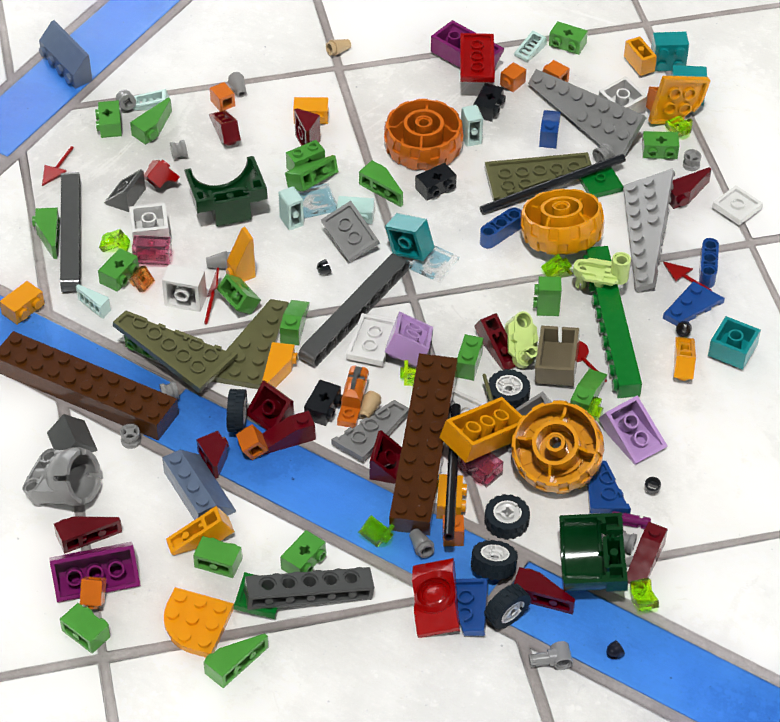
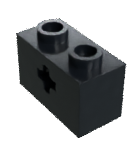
M485 83L473 105L478 106L484 120L492 122L494 117L499 115L500 106L504 105L506 100L504 88Z
M443 163L416 175L415 189L428 201L455 189L457 175L446 163Z
M323 380L318 381L304 406V412H310L314 423L326 426L329 420L334 418L337 405H341V386Z

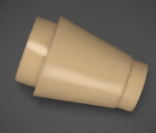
M349 39L329 40L326 43L327 53L333 56L351 48Z
M368 391L363 395L359 418L363 420L366 417L370 418L381 404V396L378 393Z

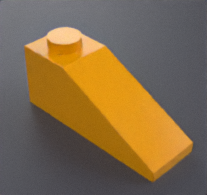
M246 227L241 228L227 259L226 274L239 277L244 282L256 277L254 241Z
M675 337L674 377L682 381L693 379L696 362L695 339Z
M272 342L263 380L276 388L292 372L293 364H297L298 353H295V345Z
M215 506L166 538L171 554L177 555L197 549L202 536L221 541L232 534L234 529L229 517Z

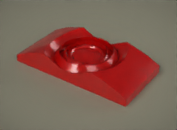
M454 558L414 565L412 584L415 601L414 616L418 638L460 631Z

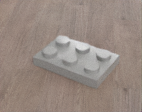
M349 201L321 219L322 224L349 263L380 244L352 201Z

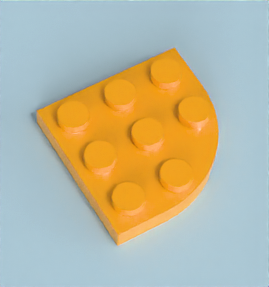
M662 76L648 118L650 124H673L684 120L686 115L692 111L695 112L700 107L711 80L708 77Z
M175 587L164 611L165 630L177 647L188 653L206 658L209 654L215 652L234 610V603Z

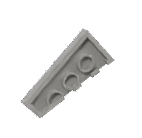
M393 400L375 411V415L361 420L360 424L356 427H350L345 430L344 434L340 437L332 438L331 444L359 461L364 462L373 452L378 431L382 430L389 436L408 416L409 408Z

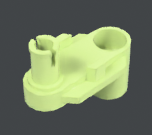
M617 252L613 255L612 261L595 258L576 260L573 267V273L576 276L575 286L579 288L581 283V289H584L587 286V282H592L595 287L602 288L603 285L625 284L629 279L630 255L625 252Z
M521 311L506 322L505 331L508 336V353L512 356L514 365L522 369L529 366L533 362V358L536 357L539 339L537 327L533 324L531 315Z

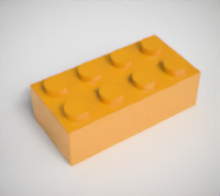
M500 397L447 419L439 438L467 463L510 444L512 435H514L517 428L516 425L522 415L503 397Z

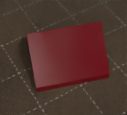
M298 108L294 109L295 136L300 145H305L314 140L320 142V115Z
M263 380L247 409V416L268 430L287 417L294 415V404L292 399Z
M382 430L378 431L370 458L369 479L395 484L402 447Z

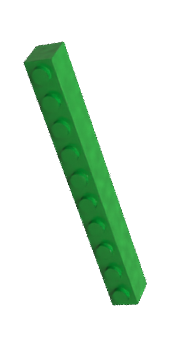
M608 246L591 247L586 250V254L582 257V259L595 258L612 261ZM589 282V292L593 293L592 305L596 306L595 317L596 320H599L598 330L603 335L602 347L606 348L605 360L609 362V376L613 377L612 390L616 391L617 398L635 397L637 395L640 397L642 381L618 285H603L602 288L595 287L594 283Z

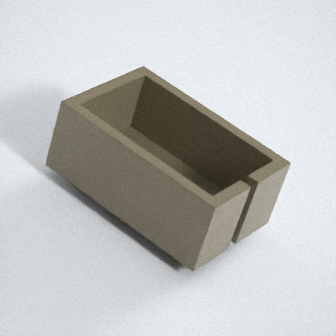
M541 325L535 364V383L574 386L579 351V328L562 327V342H559L558 326Z

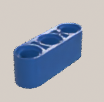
M516 207L509 208L483 225L480 229V245L486 249L493 248L521 229V210Z
M714 238L703 240L700 254L699 282L708 288H712L715 285L718 271L719 242Z

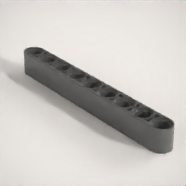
M79 172L61 173L60 286L61 292L76 291L78 284L81 285Z
M392 253L302 345L298 358L315 367L318 366L358 324L361 314H367L406 274L410 262Z

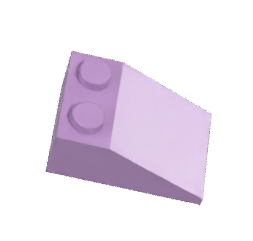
M399 311L387 341L385 352L392 358H399L405 361L409 366L417 367L419 353L427 354L429 351L433 327Z
M638 395L605 412L598 418L608 436L634 465L667 447L666 442Z

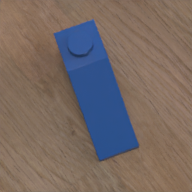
M544 110L539 147L556 149L560 111Z

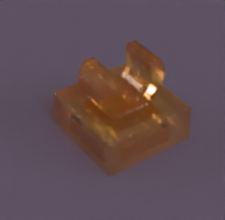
M140 266L130 277L131 279H129L132 286H136L139 292H144L155 281L146 266Z

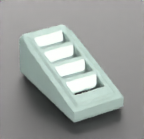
M532 31L514 52V55L529 62L547 44L546 37Z
M163 89L135 95L136 104L133 109L150 110L169 97L167 90Z
M78 284L76 286L78 300L99 317L104 318L111 311L109 297Z

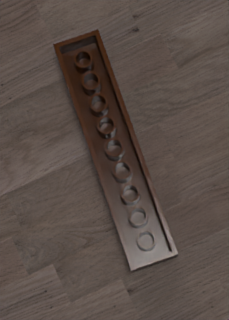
M15 331L0 346L1 375L122 426L135 424L139 427L141 434L158 441L179 414L177 398Z
M419 353L389 516V530L410 533L414 529H419L423 534L430 536L439 474L445 448V442L439 437L445 421L450 418L458 358Z

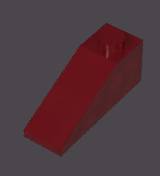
M226 110L209 114L218 137L223 144L234 145L237 141H241L238 122Z
M708 167L674 179L672 182L674 186L670 193V206L676 209L689 204L709 183L712 169Z
M497 313L480 319L474 327L479 337L483 338V345L502 370L516 367L512 356L508 353V336Z
M305 411L291 415L262 433L268 447V451L262 455L316 440L315 423L310 412Z
M73 516L53 523L56 537L64 554L122 533L119 517Z
M648 522L627 571L629 584L644 589L665 545L667 528Z
M519 567L514 584H519L531 597L530 604L573 615L575 599L540 572Z

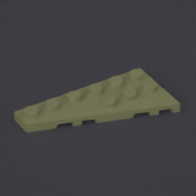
M588 152L489 161L485 162L484 167L492 199L495 201L592 164Z
M270 299L227 348L226 351L230 353L231 351L238 353L237 358L212 382L259 389L263 380L272 342L277 343L282 317L289 302Z
M124 311L113 321L114 328L199 393L238 356V353L234 351L230 353L223 350L221 346H212L204 343L200 338L176 329L175 331L166 328V325L160 323L157 325L149 322L147 318L129 311Z

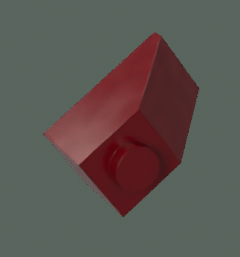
M215 431L196 439L197 452L215 479H217L228 457L227 448L229 444L227 439L220 435L219 431Z

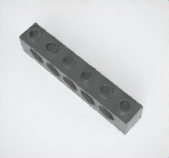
M370 567L246 576L244 593L247 610L372 600L375 587Z

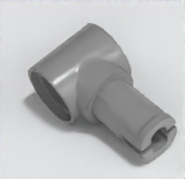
M559 641L552 644L550 649H547V652L529 654L530 667L550 664V666H554L557 670L570 668L573 665V659L569 644L565 641Z

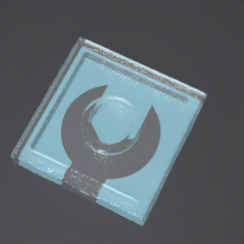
M329 183L312 186L305 191H298L301 198H303L304 219L332 213L337 210V202Z
M434 245L435 248L424 261L414 259L410 263L409 269L441 283L457 265L460 257Z

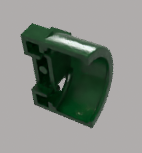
M254 156L247 157L245 168L237 178L222 185L201 183L194 177L191 168L184 170L192 191L193 203L197 214L211 211L216 226L251 220L250 203L268 199L267 187Z
M622 513L560 515L563 590L628 591Z

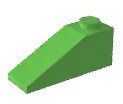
M169 97L131 121V135L145 145L157 138L172 112L171 99Z
M331 155L305 163L285 172L288 188L293 186L298 191H305L339 172L336 156Z
M371 160L359 171V185L399 207L403 206V191L386 167Z
M58 207L36 208L35 216H32V225L36 227L37 235L53 259H57L60 222Z
M290 301L280 325V343L300 344L310 302Z
M589 369L578 383L570 404H577L590 414L607 378V374Z
M264 633L217 649L205 658V674L219 686L225 688L268 649V636Z

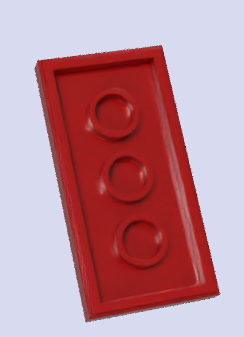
M460 33V82H495L494 34Z

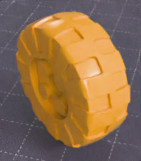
M554 189L539 193L535 197L528 199L521 210L523 239L532 249L538 252H546L549 255H570L590 249L603 236L604 212L602 204L594 195L577 189Z
M553 400L552 403L544 404L543 402L534 406L526 416L523 415L516 425L515 433L512 435V457L520 475L534 488L546 493L566 494L576 488L581 489L590 482L594 474L598 473L604 454L603 435L596 420L585 409L577 404H570L567 401ZM561 443L558 448H552L554 444Z

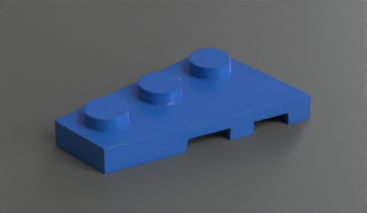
M692 282L663 313V319L675 326L681 321L689 322L695 319L696 315L710 311L711 307L723 304L725 298Z
M602 461L598 473L594 474L587 484L590 513H612L617 511L622 514H630L631 508L626 503L622 490L617 486L616 478L607 461Z
M488 578L456 579L459 622L464 636H485L486 617L484 616V611L488 601Z

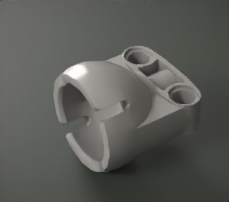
M73 447L65 450L49 448L40 455L24 482L22 490L33 505H40L42 503L71 506L84 505L91 502L98 493L101 479L100 477H90L89 473L100 472L99 462L96 456L85 448Z

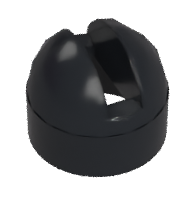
M326 259L317 264L316 269L318 273L326 275L332 272Z
M681 321L676 326V332L681 337L688 336L692 331V326L687 321ZM684 324L687 326L686 332H683Z
M657 477L647 478L645 481L647 493H658L661 489L660 480Z
M617 640L607 646V655L611 659H618L625 655L624 649Z

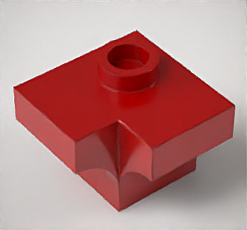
M152 160L144 174V179L155 188H161L166 181L176 182L180 177L169 168L170 165L164 160Z

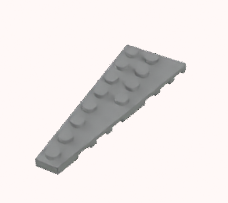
M538 69L534 71L528 82L533 89L600 146L604 143L611 145L615 153L614 156L626 155L646 120L643 114Z
M673 168L623 185L635 288L638 293L656 287L658 261L661 259L660 250L661 246H663L662 238L663 233L666 231L668 220V205L671 203L670 193L674 186L672 183L675 176Z

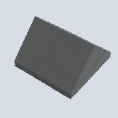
M140 169L122 179L104 203L129 212V207L134 206L146 190L144 171Z
M63 414L47 432L51 445L55 450L81 447L91 452L97 451L85 420Z

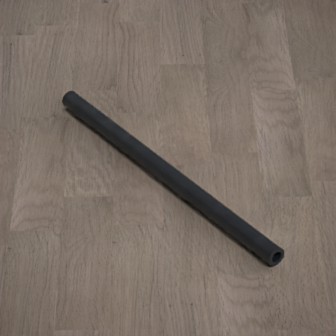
M620 154L484 204L479 207L480 212L486 214L626 161L625 156Z
M454 403L451 405V418L461 414L460 404ZM450 447L448 453L444 539L448 541L454 539L458 455Z

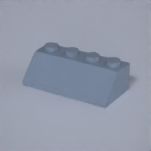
M55 20L51 21L39 39L40 55L45 57L48 63L56 68L58 74L62 75L66 82L75 89L91 82L92 74L88 53Z
M178 450L162 457L165 475L194 520L215 506L227 516L236 512V509L200 454Z

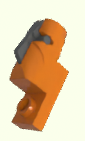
M354 365L350 367L341 398V408L337 418L338 426L354 428L358 424L360 408L369 375L368 369L363 366L358 367Z

